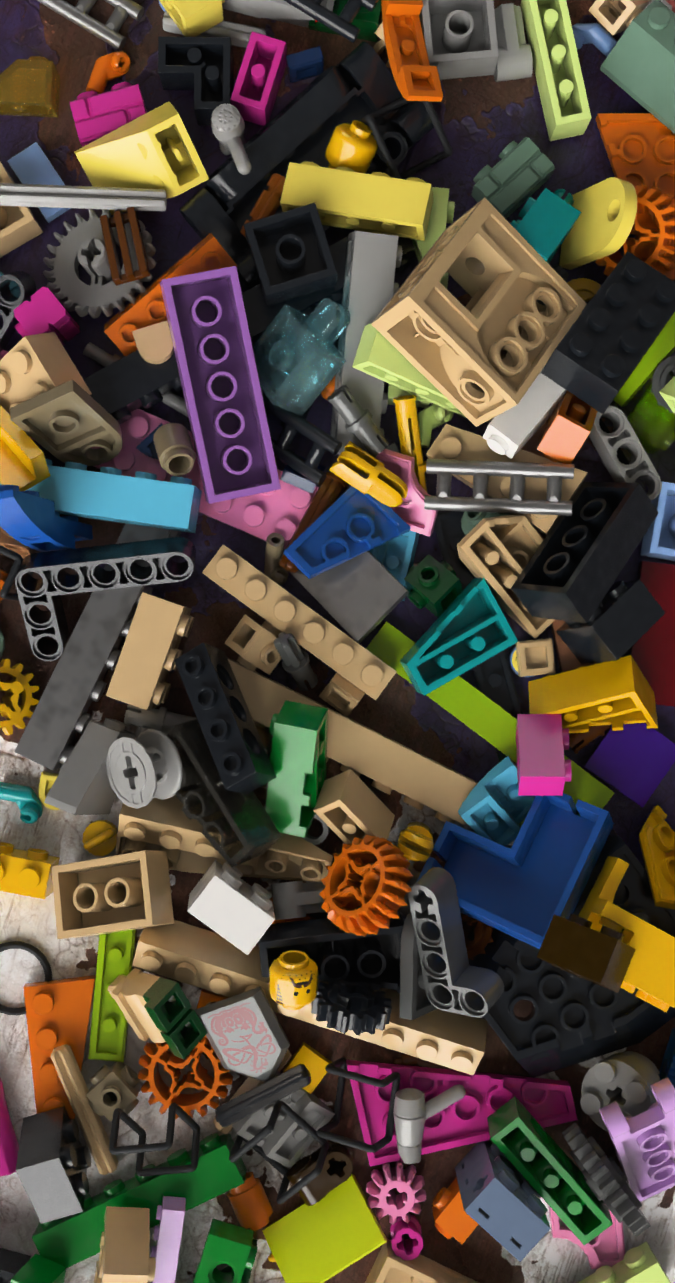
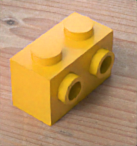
M0 842V891L45 899L53 892L51 866H57L60 857L50 856L46 850L29 848L28 851L14 849L13 844Z

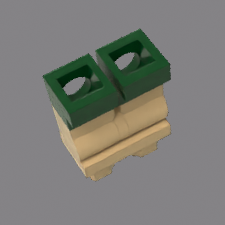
M134 968L127 976L119 975L108 986V992L120 1007L125 1019L131 1025L138 1038L143 1041H147L150 1038L154 1043L166 1042L176 1057L185 1059L208 1033L195 1010L191 1008L192 1005L178 982L143 973L141 969Z

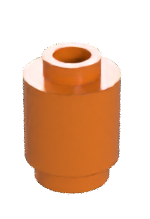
M246 1172L245 1183L229 1190L227 1196L240 1226L257 1231L270 1222L269 1217L272 1215L273 1209L260 1179L255 1178L253 1172Z

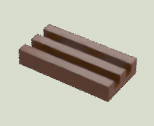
M127 208V213L124 214L120 210L113 212L114 217L110 218L107 215L100 216L111 276L115 285L149 277L150 271L135 208ZM130 223L139 265V270L136 271L133 269L124 225ZM113 227L117 229L125 274H121Z

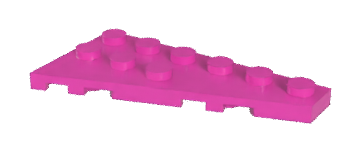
M346 1060L348 1071L380 1080L394 1072H398L400 1074L399 1090L404 1088L418 1089L424 1093L425 1103L454 1085L460 1084L465 1088L466 1093L462 1099L425 1120L421 1155L491 1140L487 1117L513 1097H516L543 1128L578 1120L571 1087L566 1080L475 1072L473 1076L450 1069ZM350 1079L364 1143L374 1145L386 1135L392 1083L385 1087H377ZM395 1124L390 1143L375 1153L367 1152L370 1167L402 1160L398 1154Z

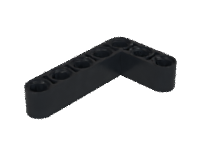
M172 537L39 552L25 557L15 578V586L33 654L40 660L51 662L57 660L63 653L69 629L61 595L184 581L191 576L194 570L196 558L194 544L184 537ZM178 555L184 557L187 561L177 563L170 557ZM135 560H145L150 566L141 567L135 563ZM99 564L111 565L114 570L106 571ZM63 568H72L78 574L70 575ZM28 572L38 573L42 578L35 579ZM37 604H38V605H44V606H46L49 610H48V611L41 610V609H39L36 605H37ZM45 636H47V637H52V638H54L56 641H55V642H51V641L46 640L44 637H45Z

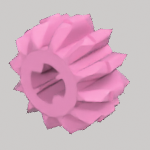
M402 1160L396 1161L395 1167H391L389 1163L382 1164L383 1172L373 1169L371 1172L373 1181L366 1183V1192L370 1194L368 1205L370 1208H377L376 1216L379 1220L388 1214L389 1222L392 1225L395 1224L398 1216H402L403 1221L408 1224L410 1221L409 1211L419 1215L421 1212L419 1202L426 1200V1191L422 1189L425 1185L422 1175H416V1167L413 1164L403 1169ZM397 1188L400 1194L396 1195L391 1189Z

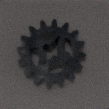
M340 979L335 981L333 985L320 982L317 996L311 1002V1013L317 1014L316 1020L318 1022L327 1021V1028L329 1029L334 1028L344 1034L348 1030H353L356 1035H361L364 1032L372 1035L375 1034V1028L383 1031L385 1025L389 1024L392 1000L385 998L386 992L370 990L371 985L361 980L358 982H345Z

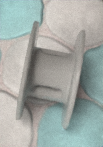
M149 729L141 732L136 739L130 737L119 738L109 747L106 758L107 776L116 796L127 806L136 809L145 807L153 798L164 800L173 797L180 789L183 778L180 755L172 740L163 732Z

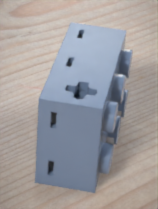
M488 1141L478 1142L455 1167L464 1211L521 1262L551 1229L545 1214L548 1210L541 1202V1196L494 1143L491 1145Z

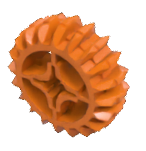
M639 184L635 188L637 193V213L630 234L636 235L638 231L649 234V236L640 237L639 240L628 237L622 245L624 255L629 251L665 275L664 266L667 268L675 266V261L672 258V255L675 254V204H671L672 195L668 193L661 195L660 188L652 186L648 190L647 185ZM649 209L655 214L660 230L654 228ZM658 243L655 251L648 258L650 248ZM619 250L611 255L596 260L595 263L598 266H606L603 274L609 276L623 257Z
M366 835L364 838L354 837L352 845L343 843L342 853H333L334 862L330 866H325L329 872L327 877L321 879L325 888L319 895L325 900L321 908L328 913L327 918L338 926L340 930L346 933L351 932L357 936L365 937L367 933L377 935L380 928L389 929L391 918L400 919L398 914L400 906H408L404 900L405 894L412 891L407 882L413 878V875L407 870L410 862L403 856L404 852L385 838Z
M203 1037L185 1059L176 1057L172 1052L168 1051L170 1048L166 1042H147L143 1050L147 1055H141L138 1063L144 1068L139 1070L138 1079L146 1081L141 1087L142 1093L153 1092L148 1100L149 1105H153L158 1101L162 1103L159 1109L160 1114H164L171 1103H176L191 1118H193L195 1109L203 1117L207 1114V1105L216 1109L220 1102L218 1097L226 1098L228 1095L226 1086L232 1084L233 1076L228 1073L230 1070L223 1068L207 1037ZM203 1052L212 1062L214 1078L207 1074L208 1070L200 1063V1057ZM194 1058L191 1066L192 1070L188 1071L186 1075L184 1074L181 1081H178L181 1075L180 1070L185 1068L191 1059ZM158 1062L164 1065L163 1070L171 1075L172 1084L170 1087L164 1083L160 1076ZM188 1087H192L197 1090H200L201 1088L204 1089L195 1094L180 1093L183 1089Z

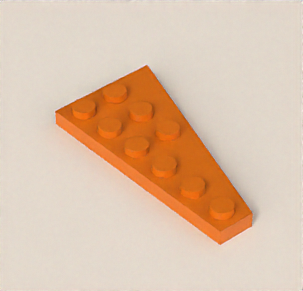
M598 113L595 120L615 178L629 181L635 188L639 184L647 185L648 190L652 186L661 189V195L663 193L672 195L671 204H675V134L651 113ZM649 209L654 228L660 230L655 214ZM637 231L635 238L639 240L640 237H648L649 234ZM658 243L650 248L648 258L653 254ZM664 266L666 277L673 281L675 279V266L673 268Z

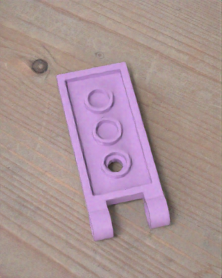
M668 1077L650 1085L657 1102L653 1103L643 1113L634 1117H624L616 1101L599 1109L622 1170L628 1179L627 1183L640 1202L675 1186V1088Z

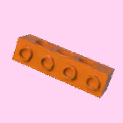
M208 234L150 284L144 293L136 296L137 301L134 304L129 302L125 306L124 311H119L104 324V333L124 356L133 353L138 349L132 331L167 320L160 287L162 279L232 266L237 267V264L213 234Z

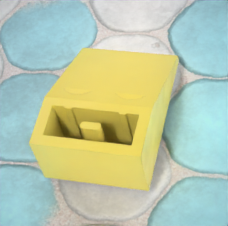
M170 101L74 151L93 187L164 189L168 199L178 196L209 179L183 121ZM109 210L110 213H111V215H114L113 212H115V211H114V210Z

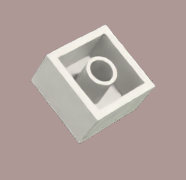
M215 860L190 892L187 911L246 955H249L275 920L273 902L270 900L272 895L259 884L254 883L251 886L242 880V872L229 862H225L222 865Z

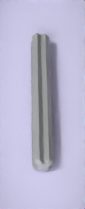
M0 183V206L127 210V208L134 207L136 211H165L167 207V194L164 189Z

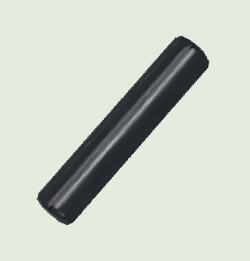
M299 1064L218 1106L215 1109L216 1121L222 1127H228L304 1088L311 1083L309 1069L304 1064Z

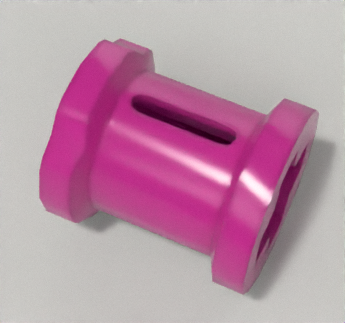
M409 1214L410 1221L408 1224L403 1221L402 1216H398L395 1224L390 1226L392 1250L396 1256L401 1257L403 1260L417 1258L423 1249L421 1224L411 1214ZM409 1234L410 1239H405L403 1235Z

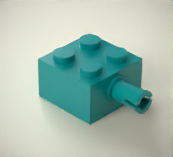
M545 188L537 200L530 197L518 215L522 220H513L510 223L548 264L581 214L579 210L573 207L574 199L570 193H568L564 200L561 199L566 192L565 189H557L553 193Z

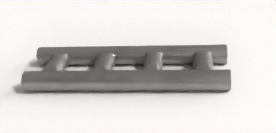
M36 0L119 51L125 46L126 37L118 32L128 15L139 21L144 14V7L132 0H104L115 7L104 25L88 15L97 0H79L75 7L64 0Z
M427 459L426 474H437L436 496L425 495L424 510L572 516V501H561L562 478L574 479V464ZM452 474L474 475L473 497L451 496ZM488 476L510 477L509 499L487 498ZM525 477L547 478L546 500L524 499Z

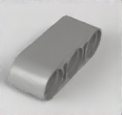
M609 406L604 414L597 412L588 436L613 481L635 483L636 479H641L647 484V496L650 500H654L661 492L662 482L627 417L621 409L615 406ZM600 417H606L613 423L612 433H606L600 428ZM618 448H624L629 452L631 457L629 465H625L618 460Z

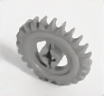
M88 209V221H85L80 214L75 213L77 227H73L66 221L63 222L68 232L67 236L54 232V236L60 242V246L47 244L48 250L55 258H43L44 263L53 269L51 271L45 270L43 274L47 280L53 282L47 283V287L54 293V296L63 304L68 312L76 311L80 317L86 316L89 312L90 316L95 319L100 316L101 311L107 317L111 316L115 307L120 312L124 311V302L126 301L134 304L137 301L134 294L136 292L144 293L146 289L142 283L151 281L153 276L150 273L149 277L117 286L113 280L110 281L112 276L101 221L93 209ZM102 209V215H107L108 218L112 217L109 210ZM139 220L149 270L156 266V262L152 258L156 248L151 244V234L145 230V225ZM130 223L124 225L133 269L136 271L139 270L131 226ZM113 227L115 244L120 247L117 229ZM79 263L91 276L90 285H86L81 281L78 271ZM124 263L121 269V274H125Z

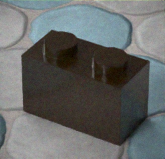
M554 914L537 958L619 993L635 952L634 948L622 942L624 935L605 926H602L600 932L590 928L592 922L574 914H570L569 919Z

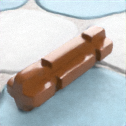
M277 173L272 174L267 183V186H269L268 190H263L249 214L252 217L251 220H246L244 224L272 216L276 213L280 206L279 199L282 196L286 179L284 176ZM243 225L240 233L246 238L245 229Z

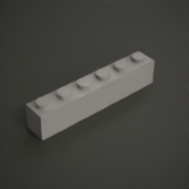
M354 231L348 234L334 391L346 385L363 410L368 409L372 414V422L384 436V429L380 428L381 414L386 413L388 405V394L383 392L384 381L355 369L352 365L364 326L371 324L399 289V285L394 283L395 269L400 267L402 261V246L398 245L399 236ZM333 406L330 435L342 442V447L337 454L345 451V446L349 441L368 452L356 435L347 431L345 428L346 422Z

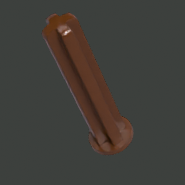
M324 472L326 473V478L319 486L286 549L336 501L341 490L347 488L348 484L333 473ZM283 553L279 560V565L286 571L296 573L299 569Z

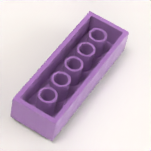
M232 266L162 279L160 287L206 501L211 504L281 489L237 267Z

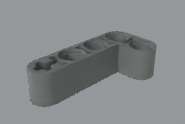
M432 867L411 887L412 891L408 892L426 995L430 1003L437 1009L481 1018L487 1014L504 992V983L494 971L469 965L455 881L445 869Z

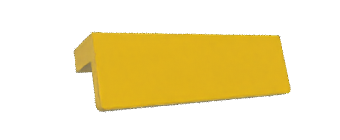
M0 405V484L19 486V491H26L50 477L44 452L25 431L11 421V416Z

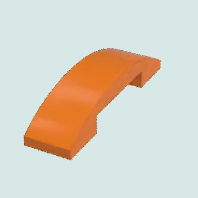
M381 0L387 55L400 93L406 101L441 102L443 92L437 66H430L419 18L423 1Z

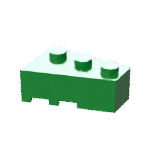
M286 700L279 714L275 713L270 723V735H273L270 762L277 778L268 782L263 829L303 838L306 837L316 814L313 811L324 780H326L328 708Z

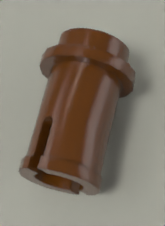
M589 726V732L569 733V746L575 754H578L581 749L598 736H606L604 732L609 729V726Z

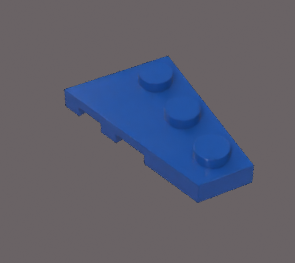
M351 486L284 551V555L308 579H311L409 532L411 527L389 506L379 502L368 493L364 495Z

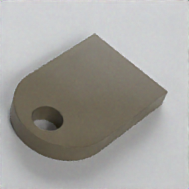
M73 379L10 408L11 421L54 457L64 463L75 462L87 465V467L96 466L112 460L122 449V430L118 421ZM91 447H102V448L92 449Z

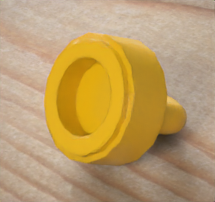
M108 820L92 822L83 833L84 849L95 856L109 854L116 848L117 827Z

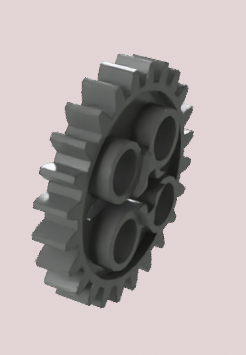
M576 1123L562 1132L563 1137L572 1149L569 1153L585 1176L584 1180L597 1199L604 1201L619 1223L624 1221L636 1237L639 1236L651 1225L639 1209L643 1205L626 1182L628 1179L612 1157H607L591 1135L587 1138Z

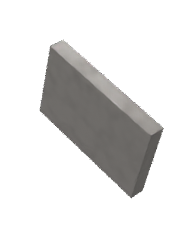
M370 551L311 579H308L300 570L296 573H291L358 643H361L410 593Z

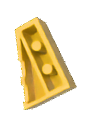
M631 655L620 657L616 661L580 666L571 671L546 675L540 679L528 681L530 714H561L562 728H568L569 733L589 732V726L612 725V731L624 730L623 724L646 723L647 729L658 728L654 691Z

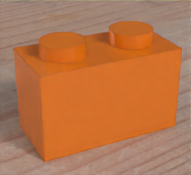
M566 391L548 420L537 450L543 452L544 456L552 462L571 464L590 434L598 411L569 391Z

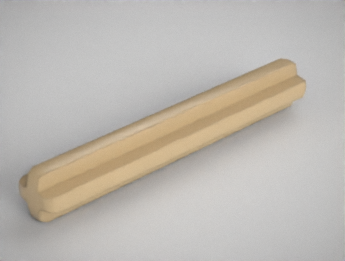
M68 1044L58 1046L53 1049L50 1057L98 1171L102 1175L113 1173L117 1170L118 1160L116 1155L109 1151L110 1140L100 1116L89 1105V1098L86 1096L89 1090L72 1049Z

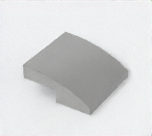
M277 1071L275 1077L278 1076V1075H280V1074H282V1073H280L279 1071ZM303 1088L280 1099L316 1131L326 1125L335 1115L333 1110L324 1102ZM276 1102L233 1123L232 1127L236 1134L247 1140L252 1139L267 1126ZM280 1109L274 1129L256 1145L262 1147L267 1157L291 1169L314 1141V1138Z

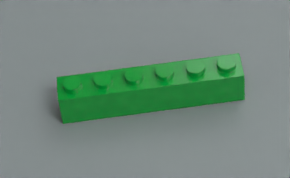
M214 1133L199 1142L198 1165L193 1172L154 1176H138L135 1173V1177L125 1182L122 1179L111 1182L104 1187L102 1193L93 1197L90 1194H86L84 1211L43 1224L39 1220L32 1239L40 1256L68 1268L100 1253L101 1233L105 1229L104 1216L106 1206L150 1208V1228L160 1222V1220H156L157 1206L162 1205L163 1196L186 1198L185 1211H188L244 1184L247 1169L242 1158L240 1157L236 1162L229 1161V1155L234 1145L230 1133L221 1136L218 1133ZM185 1148L172 1153L166 1162L156 1167L154 1164L144 1166L143 1169L190 1165L192 1149L189 1151Z

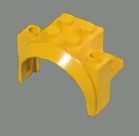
M608 856L579 917L592 922L590 928L600 932L602 926L619 933L624 929L622 942L634 948L635 952L621 988L631 994L637 988L636 997L667 1013L670 1006L675 1008V937L613 904L615 893L629 863L620 858Z

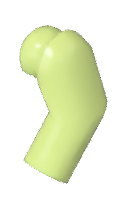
M432 404L418 413L422 448H429L432 430L450 421L453 418L454 412Z

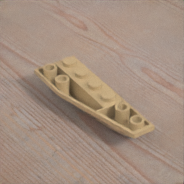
M176 792L173 797L164 800L153 798L147 806L138 809L123 803L119 815L115 855L144 850L167 851L169 870L205 874L213 862L217 860L222 865L225 862H229L242 872V877L321 882V879L327 877L329 872L325 866L332 865L333 861L332 855L301 837L263 829L264 819L222 803L186 793Z

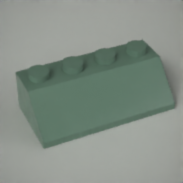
M654 0L632 20L602 63L600 70L675 134V13L660 0Z

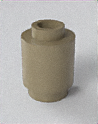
M167 423L159 427L154 433L153 441L161 467L173 476H182L189 473L194 466L196 455L187 428L179 423Z

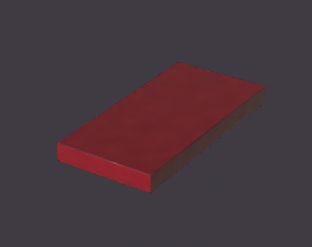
M640 561L638 579L642 581L665 614L629 649V655L633 657L654 691L655 703L657 705L675 707V565Z

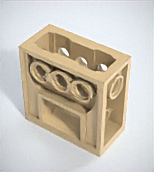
M484 197L444 230L371 325L477 427L518 405L587 303ZM446 272L472 297L465 307L439 282ZM537 300L542 301L545 305L539 304Z

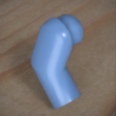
M576 23L572 26L577 50L581 49L583 44H593L607 57L618 42L598 23Z

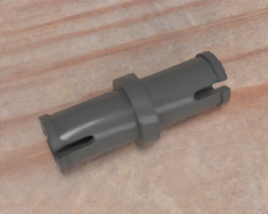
M343 385L335 390L327 400L346 422L345 428L347 431L354 433L369 454L374 457L381 453L389 445V442L372 422V414L369 410H363L348 390L349 388Z

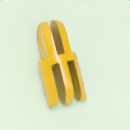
M351 441L346 444L345 451L340 453L337 462L333 463L330 468L333 474L364 495L368 493L389 507L401 505L403 503L402 498H406L408 494L407 485L401 478L386 469L384 463Z
M418 821L411 822L407 828L400 832L397 845L404 852L403 856L408 860L424 862L429 859L430 853L434 848L433 833L426 824Z

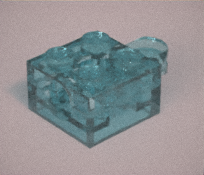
M324 298L309 316L285 304L254 344L253 352L260 386L273 405L303 416L345 364L346 360L333 343L350 323V313L346 307L337 304L331 299Z

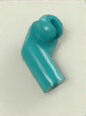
M0 782V799L16 802L21 813L20 819L23 822L32 824L42 816V803L31 787Z

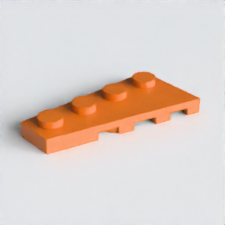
M96 975L52 980L49 982L26 983L23 987L37 1114L65 1106L70 1120L75 1119L74 1111L50 1056L54 1048L68 1044L82 1072Z

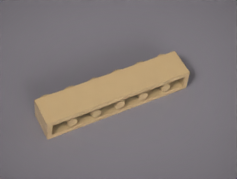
M224 544L202 573L281 632L293 634L299 645L375 701L397 671Z

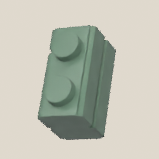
M525 137L519 144L515 141L510 142L499 154L501 160L493 168L489 165L483 167L473 179L476 184L471 195L478 203L485 197L505 219L551 178L555 170L554 164L544 153L540 152V149L529 137Z

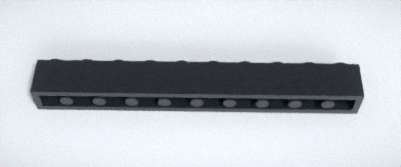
M348 236L329 246L337 271L336 286L268 307L260 284L242 293L253 351L257 348L256 344L264 339L269 338L270 341H273L283 336L288 331V326L298 321L301 324L311 321L318 316V310L329 304L331 307L342 304ZM398 238V245L402 246V261L400 267L395 269V274L406 269L411 264L410 260L413 258L416 247L410 238ZM136 350L83 379L92 393L90 396L114 417L119 424L132 417L131 412L141 406L147 409L160 403L163 400V394L173 389L176 392L182 391L174 351L166 362L151 364L146 362L140 356L139 351Z

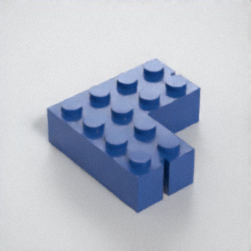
M563 793V796L535 797L511 849L446 821L433 848L437 856L446 864L443 868L435 858L429 857L417 881L432 867L445 869L455 881L461 913L540 949L553 915L569 919L570 914L574 913L614 823L609 811L579 799L575 805L572 796Z

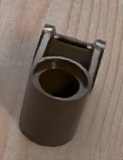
M328 1141L329 1148L322 1172L298 1191V1194L307 1206L319 1202L331 1190L347 1181L351 1176L354 1159L353 1147ZM321 1147L312 1154L297 1161L288 1170L286 1177L292 1186L315 1169Z

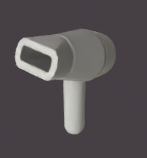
M221 104L212 113L211 127L213 134L219 141L221 152L224 155L231 154L238 172L242 175H247L250 173L252 166L243 146L246 143L243 117L235 106Z
M454 1085L426 1103L424 1093L418 1089L404 1088L396 1092L393 1116L398 1154L404 1163L415 1164L421 1161L425 1120L462 1099L466 1093L462 1085Z

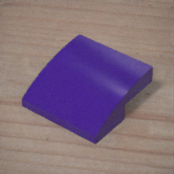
M646 723L623 724L624 730L612 731L611 727L584 768L643 808L675 762V744L654 728L647 729Z

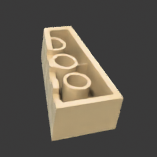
M449 424L444 426L426 453L428 459L562 464L552 462L545 457L521 449L510 459L505 454L500 455L494 452L488 446L487 440L483 436ZM574 468V479L562 478L561 501H570L588 472ZM452 474V476L473 489L474 475ZM488 476L487 497L509 499L510 477ZM525 477L524 499L546 500L547 478ZM523 514L535 530L545 537L560 516Z

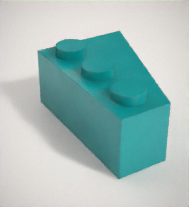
M474 578L403 656L400 663L416 692L425 696L517 643L518 640L485 579Z

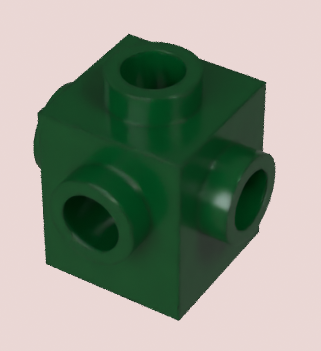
M429 554L421 562L413 564L404 578L407 589L410 592L407 595L408 599L419 609L427 608L437 618L463 591L455 570L446 561L441 560L438 562Z

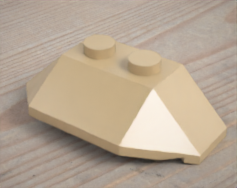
M523 514L484 518L457 544L458 556L475 578L485 579L498 605L531 637L536 639L555 619L532 617L511 587L533 557L543 539Z

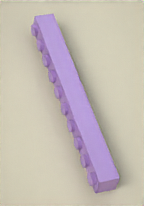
M163 1196L162 1205L157 1206L156 1220H160L159 1226L155 1225L153 1240H157L156 1246L151 1248V1257L156 1259L154 1281L151 1283H175L185 1216L186 1198Z

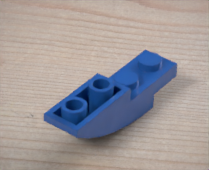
M0 485V527L21 544L36 551L48 552L74 549L75 541L93 539L92 525L78 522V517L75 516L60 517V513L55 511L53 500L40 497L37 491H19V486Z

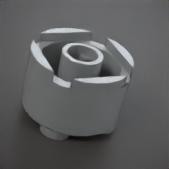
M626 1051L613 1054L593 1065L586 1073L582 1082L581 1108L600 1128L608 1132L599 1109L616 1101L624 1117H634L647 1111L653 1103L657 1102L650 1085L660 1081L658 1075L660 1072L651 1060L637 1052Z

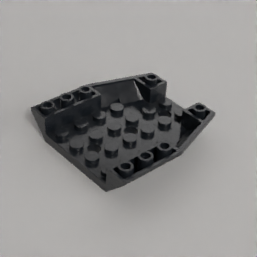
M612 828L573 914L579 916L607 857H617L629 863V866L615 893L613 904L633 915L639 912L645 913L649 924L675 937V910L655 906L647 871ZM474 928L472 929V931H471L470 934L468 935V938H470V939H472V940L474 939V936H475L474 933H473ZM497 929L492 930L491 937L494 942L487 944L485 947L486 954H478L475 956L474 961L469 960L470 966L490 969L502 979L504 992L484 1018L517 1062L533 1078L638 1044L675 1017V1008L670 1006L666 1013L636 997L637 988L633 994L620 988L619 993L611 991L537 958L540 949ZM524 999L533 1003V1010L530 1015L518 1017L514 1014L513 1009L518 1001Z

